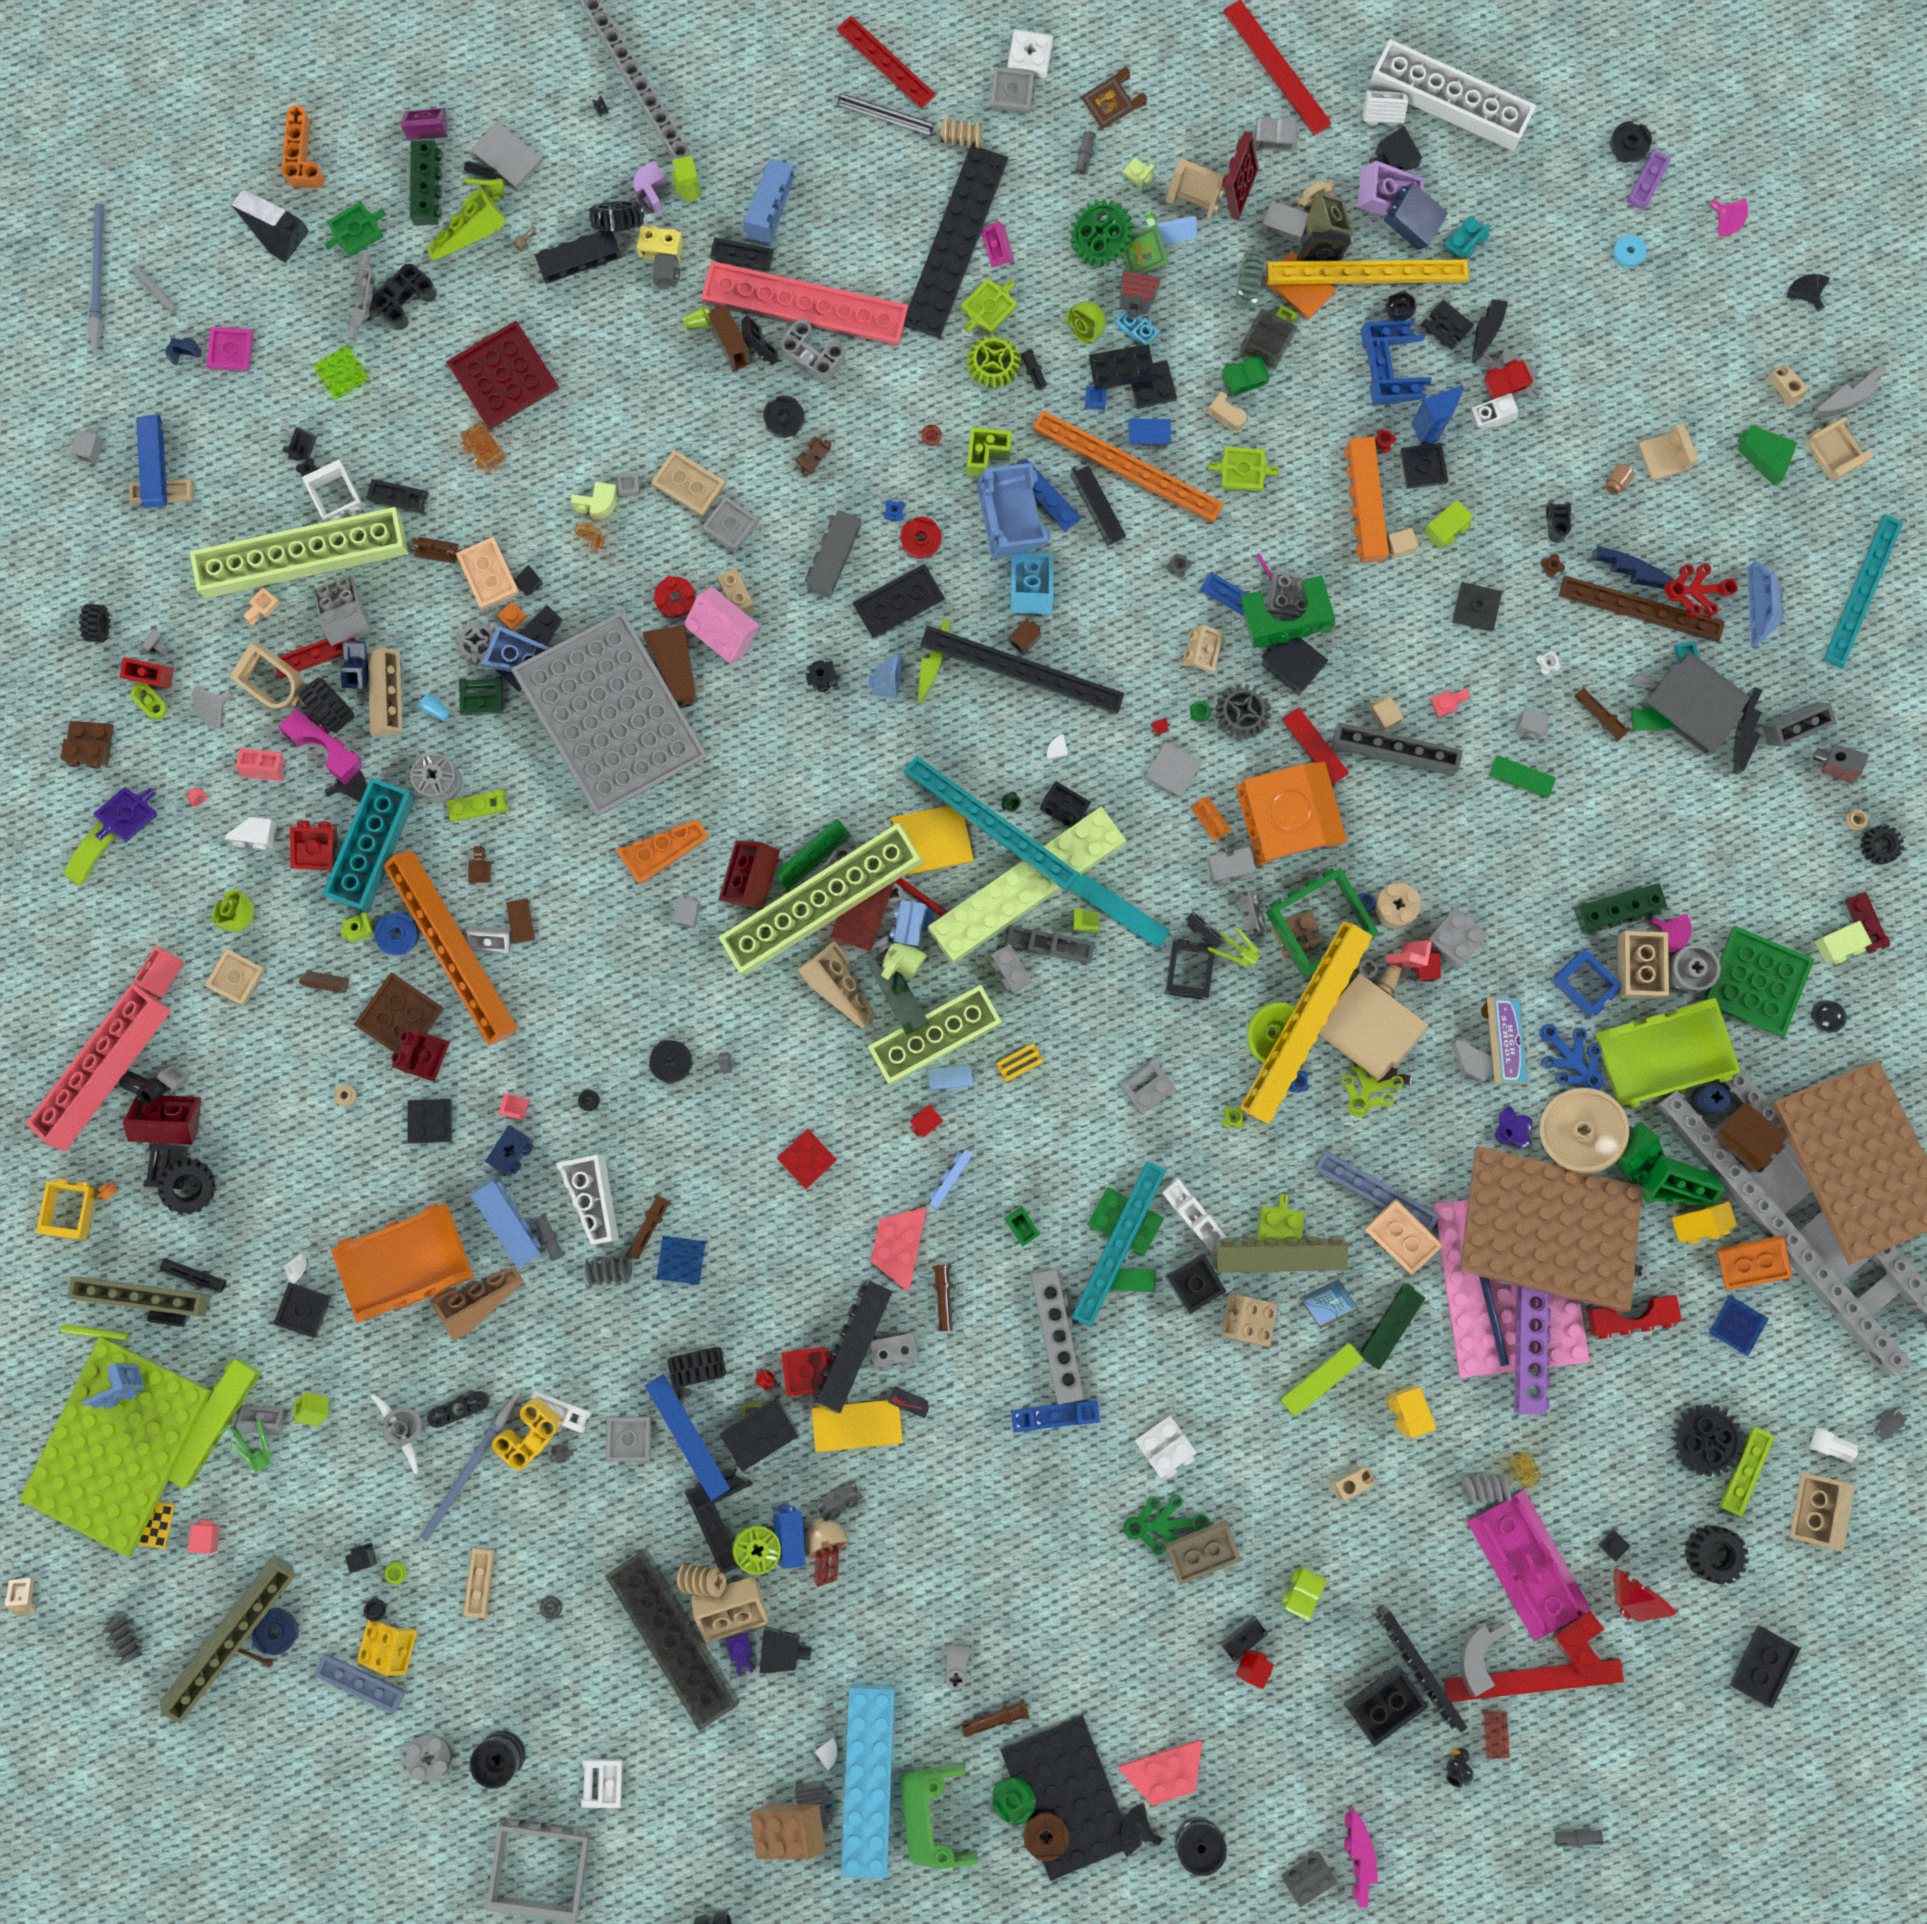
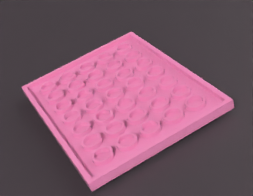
M1468 1200L1433 1204L1434 1212L1440 1215L1436 1221L1438 1239L1443 1243L1440 1253L1459 1378L1515 1371L1516 1285L1502 1284L1496 1280L1489 1279L1509 1365L1500 1366L1479 1276L1459 1271ZM1551 1294V1298L1548 1299L1551 1319L1548 1321L1547 1329L1551 1334L1550 1343H1547V1352L1550 1353V1364L1547 1367L1590 1362L1580 1301ZM1532 1297L1530 1300V1306L1533 1309L1538 1306L1536 1297ZM1532 1319L1529 1324L1532 1331H1535L1538 1327L1535 1319ZM1532 1341L1529 1349L1532 1353H1535L1538 1346L1535 1341ZM1532 1363L1529 1369H1537V1366Z

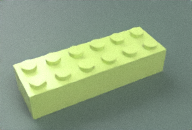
M982 985L926 1014L925 1016L929 1024L906 1036L903 1029L900 1028L868 1046L889 1086L1001 1026L1002 1021Z

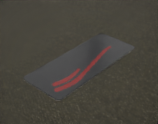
M894 1386L888 1402L925 1418L929 1410L928 1401Z

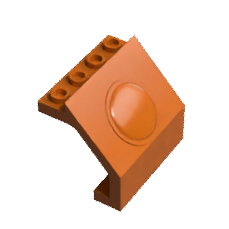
M1325 762L1306 763L1245 779L1243 783L1236 786L1257 866H1262L1279 858L1325 846L1327 849H1331L1347 843Z

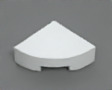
M1064 734L1056 737L1050 743L1047 750V760L1068 756Z
M302 1253L284 1265L287 1277L293 1284L302 1276L306 1268L307 1260Z
M834 1737L815 1750L816 1755L827 1770L834 1765L837 1757V1744Z

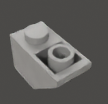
M1465 1039L1453 1041L1451 1047L1461 1074L1479 1083L1485 1082L1493 1066L1492 1053L1482 1048L1478 1050L1472 1047V1043Z

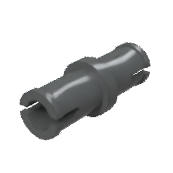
M1084 131L1082 144L1077 152L1079 156L1075 168L1076 173L1080 170L1079 174L1086 175L1088 172L1090 158L1094 154L1092 149L1096 134L1093 133L1092 135V131Z
M547 1216L534 1221V1225H536L542 1238L540 1240L541 1244L545 1245L551 1261L562 1258L564 1253L557 1241L558 1236L556 1233H553Z
M1575 1829L1573 1832H1555V1842L1557 1847L1577 1846V1848H1583L1584 1845H1603V1834L1601 1830L1581 1831V1829Z

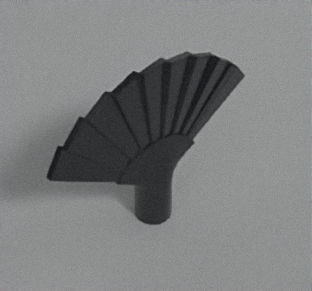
M1809 274L1799 277L1789 287L1786 298L1810 301L1816 310L1820 311L1825 307L1820 299V295L1830 278L1821 274Z
M359 770L346 785L336 778L335 784L324 789L328 797L340 792L360 803L366 790V781Z
M1144 1803L1131 1808L1122 1822L1120 1840L1126 1857L1130 1856L1147 1841L1158 1846L1162 1842V1837L1152 1833L1150 1830Z

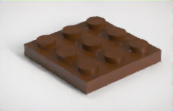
M391 972L354 1025L395 1052L398 1051L401 1044L399 1040L400 1034L407 1029V1026L428 1033L445 1008Z

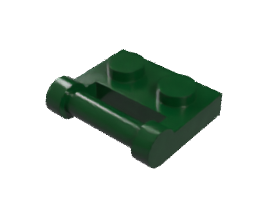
M496 676L495 679H459L461 716L503 713L502 676ZM495 687V691L467 693V690L470 688Z

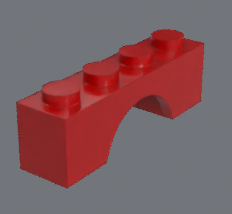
M1677 1295L1650 1298L1645 1312L1632 1320L1622 1317L1615 1309L1607 1307L1586 1309L1591 1335L1598 1336L1599 1339L1611 1338V1333L1619 1332L1620 1336L1633 1334L1634 1329H1641V1332L1652 1331L1654 1326L1662 1325V1328L1675 1327V1322L1682 1321Z

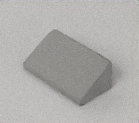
M469 926L466 930V941L472 951L509 953L511 928Z
M241 1405L235 1425L240 1432L259 1433L256 1421L260 1420L264 1434L282 1435L285 1409Z

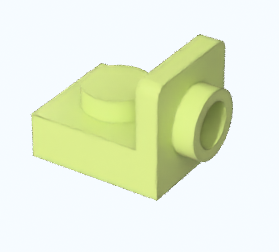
M1135 157L1123 170L1122 175L1141 189L1145 184L1149 185L1154 179L1155 166L1150 164L1148 167Z

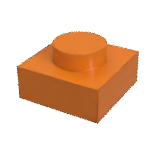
M513 602L508 604L497 615L512 631L527 618L526 614Z

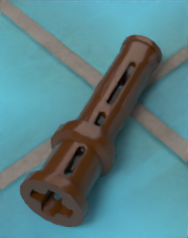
M1584 687L1574 696L1602 723V729H1607L1615 737L1616 742L1631 730L1618 720L1617 715H1612Z
M656 1194L649 1211L646 1210L645 1212L646 1219L627 1251L628 1255L638 1260L657 1224L663 1221L662 1217L667 1207L672 1204V1202Z
M951 1264L932 1266V1269L935 1271V1284H933V1288L937 1290L939 1331H953L950 1289L953 1286V1283L950 1282Z
M1023 1698L1020 1699L1019 1703L1008 1707L1003 1705L1001 1710L961 1723V1726L963 1727L964 1736L967 1738L999 1725H1012V1722L1022 1718L1029 1719L1030 1715Z

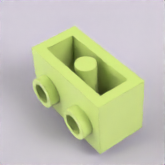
M1861 921L1814 941L1825 963L1834 961L1835 965L1847 960L1846 955L1850 953L1856 956L1865 952V947L1872 944Z

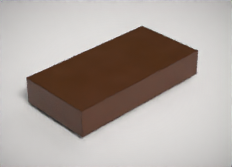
M528 899L506 902L513 944L534 941L535 936Z

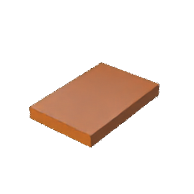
M1291 251L1281 262L1297 261L1298 256ZM1266 276V277L1264 278V280H1263L1266 284H1267V276ZM1330 284L1269 285L1307 320L1336 292V289Z
M1783 1235L1716 1248L1726 1291L1793 1278Z

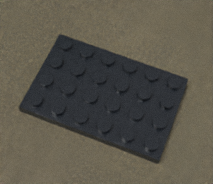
M1083 1715L1000 1749L1010 1777L1024 1780L1035 1794L1036 1806L1034 1813L1030 1817L1041 1812H1050L1060 1816L1067 1826L1069 1842L1066 1850L1056 1860L1043 1861L1050 1881L1123 1851L1120 1840L1123 1818ZM1044 1831L1039 1838H1042L1047 1843L1053 1835L1049 1834L1048 1831Z

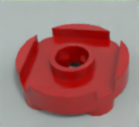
M919 516L904 524L900 539L903 550L908 555L924 559L932 557L939 550L942 534L934 520ZM923 533L924 537L927 539L925 541L918 542V539L915 537L920 536V534Z
M667 576L657 585L654 592V602L658 610L669 618H678L689 614L696 600L695 590L691 583L677 576ZM676 592L679 593L680 600L671 602L672 598L670 595Z

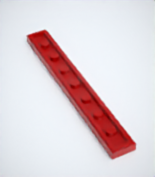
M1238 0L1225 8L1223 13L1311 133L1315 136L1330 127L1332 122L1244 3Z
M1619 1658L1601 1660V1663L1581 1677L1571 1664L1488 1673L1495 1686L1476 1697L1470 1696L1461 1676L1443 1678L1445 1694L1451 1702L1624 1682L1621 1659Z

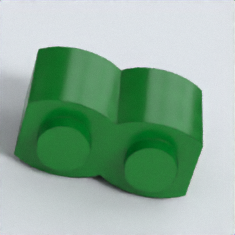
M1261 356L1247 357L1243 360V363L1239 364L1230 363L1224 367L1221 374L1230 397L1267 385L1270 380Z

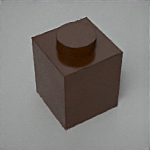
M1025 619L1009 636L1008 642L1024 656L1041 638V629L1035 622L1032 621L1030 623Z

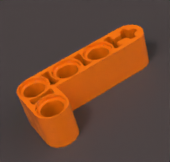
M293 105L287 111L281 171L288 184L292 187L319 188L324 184L325 177L316 163L307 162L311 123L304 108L300 105Z

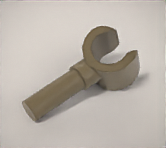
M534 226L523 236L519 235L515 238V247L519 252H523L528 248L529 245L526 241L537 230Z

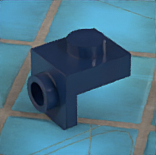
M171 338L170 344L166 347V356L173 365H177L180 354L200 357L201 353L200 347L190 338H183V340Z

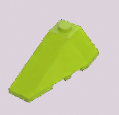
M481 186L463 202L462 206L464 208L459 215L456 216L454 214L451 217V223L447 230H441L426 248L433 261L493 234L495 231L500 230L507 221L502 211Z

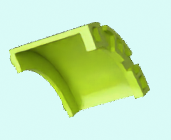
M1716 998L1595 1033L1598 1045L1602 1049L1601 1055L1616 1100L1621 1107L1628 1105V1108L1631 1109L1641 1106L1640 1101L1676 1090L1683 1094L1688 1092V1087L1719 1079L1720 1083L1732 1080V1075L1741 1073Z

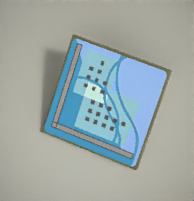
M1339 1279L1300 1298L1319 1329L1359 1310Z

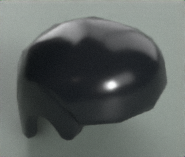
M1397 292L1388 297L1385 304L1386 313L1393 321H1407L1415 314L1417 302L1409 293Z
M1823 1000L1813 1006L1811 1019L1814 1020L1816 1028L1821 1031L1835 1033L1845 1026L1847 1014L1839 1003Z

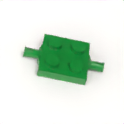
M360 201L326 221L332 230L333 237L323 242L327 250L338 244L351 257L384 237L378 228L377 220L387 214L382 207L371 213Z

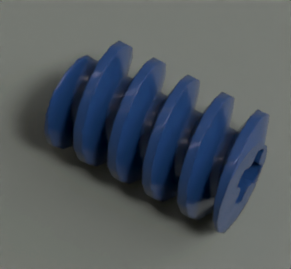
M1719 1084L1697 1088L1691 1095L1693 1108L1703 1114L1726 1109L1731 1101L1727 1090Z

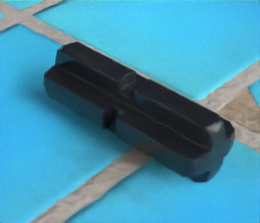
M472 161L465 162L464 170L467 173L477 176L481 175L487 179L497 178L498 171L495 168Z
M151 1310L148 1313L147 1321L184 1327L187 1316Z

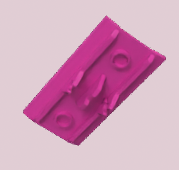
M1524 1489L1511 1496L1510 1502L1505 1500L1467 1521L1533 1641L1545 1637L1591 1609Z

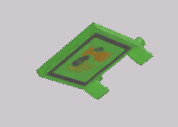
M1151 210L1144 213L1148 228L1135 233V236L1129 237L1133 244L1126 245L1129 252L1123 250L1129 271L1145 274L1169 263L1158 229L1156 216ZM1115 230L1117 235L1119 234L1120 230Z

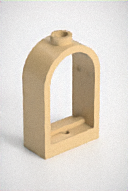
M250 643L229 678L268 707L288 709L300 706L303 701L300 699L299 693L305 688L301 675L262 644ZM262 657L286 674L290 680V694L282 703L275 701L248 680Z

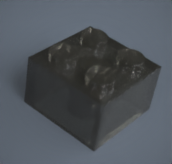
M1261 308L1242 343L1240 352L1249 357L1261 356L1264 365L1276 370L1298 327Z

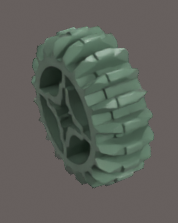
M1246 251L1244 254L1235 302L1237 306L1253 308L1256 305L1264 269L1265 257L1263 253Z

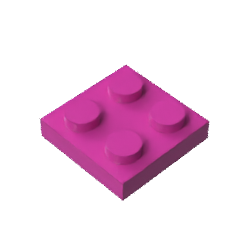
M211 327L206 366L209 369L250 371L254 332L251 329Z

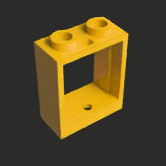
M55 1178V1182L46 1181L36 1233L87 1240L97 1188L90 1187V1183L77 1181L76 1185L68 1184L69 1180ZM59 1189L85 1192L78 1229L52 1226Z

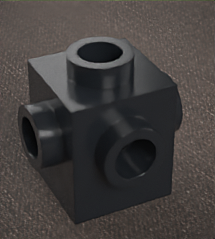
M819 660L808 666L809 673H805L808 686L812 685L814 691L826 692L831 687L838 686L833 661L824 662Z

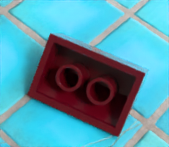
M736 840L718 900L748 909L762 910L767 901L780 850L763 842Z
M136 1095L123 1120L127 1141L192 1145L199 1129L201 1097L162 1095L151 1105H145Z

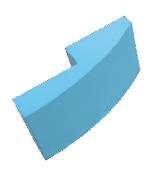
M1127 310L1114 322L1115 325L1141 345L1149 344L1159 333L1146 318L1143 320L1139 316L1137 318H1130L1127 315Z

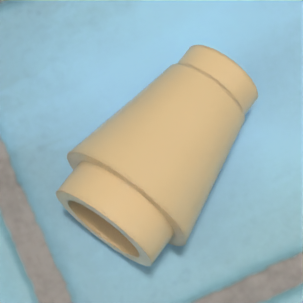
M1391 964L1376 981L1375 985L1391 996V994L1395 993L1402 970L1398 966Z

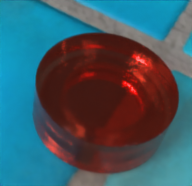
M936 425L925 426L921 432L923 443L931 447L938 445L942 439L940 428Z

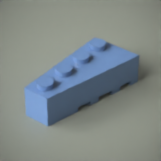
M498 625L482 662V667L512 672L511 668L550 649V647Z
M497 1175L474 1188L471 1197L516 1267L519 1268L540 1255V1247H542L540 1240L536 1235L532 1236L529 1231V1223L524 1217H521L518 1212V1206L513 1199H510L507 1189Z

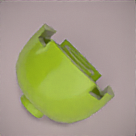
M1081 301L1067 311L1066 324L1067 326L1070 324L1071 328L1076 331L1070 332L1084 344L1095 342L1101 337L1106 328V317L1102 308L1096 303Z
M231 889L222 895L225 897L223 901H217L211 920L215 923L216 927L223 931L239 932L252 924L255 913L254 904L246 894L238 889Z

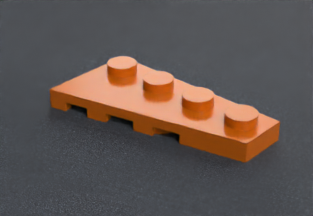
M698 819L672 828L670 831L653 835L651 838L643 841L640 840L632 843V845L615 850L639 885H641L710 837Z

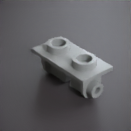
M1247 890L1248 895H1246V892L1238 894L1237 902L1240 913H1249L1248 916L1242 917L1245 932H1248V935L1256 934V929L1259 932H1265L1266 920L1259 911L1258 906H1261L1258 894L1251 890Z

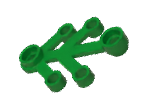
M1174 1494L1169 1498L1170 1502L1155 1521L1145 1522L1153 1510H1157L1161 1506L1160 1500L1156 1496H1152L1147 1500L1146 1507L1137 1517L1132 1516L1126 1519L1123 1530L1127 1537L1131 1539L1140 1538L1151 1547L1155 1555H1162L1165 1552L1164 1544L1160 1541H1155L1146 1531H1156L1165 1540L1170 1542L1178 1538L1168 1529L1193 1527L1198 1531L1209 1526V1518L1203 1513H1196L1192 1518L1167 1520L1175 1509L1181 1507L1183 1503L1182 1498ZM1174 1497H1178L1180 1499V1503L1178 1505L1172 1504V1499ZM1152 1499H1156L1158 1501V1505L1156 1507L1150 1506V1501ZM1203 1518V1525H1196V1519ZM1134 1523L1138 1525L1136 1532L1130 1530V1526ZM1156 1544L1162 1545L1161 1552H1155L1154 1547Z

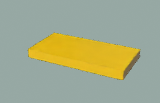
M888 1400L844 1404L841 1414H835L822 1407L811 1408L815 1452L903 1443L900 1408L889 1403Z

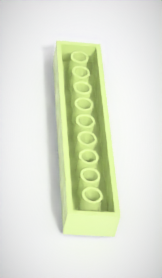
M396 507L190 551L196 588L205 599L409 554L402 517Z
M1101 806L1043 847L1079 872L1081 876L1125 845L1126 839ZM1022 861L929 925L928 931L953 965L1053 896L1061 888Z
M897 823L719 936V939L739 973L747 975L923 864L924 860L904 827Z

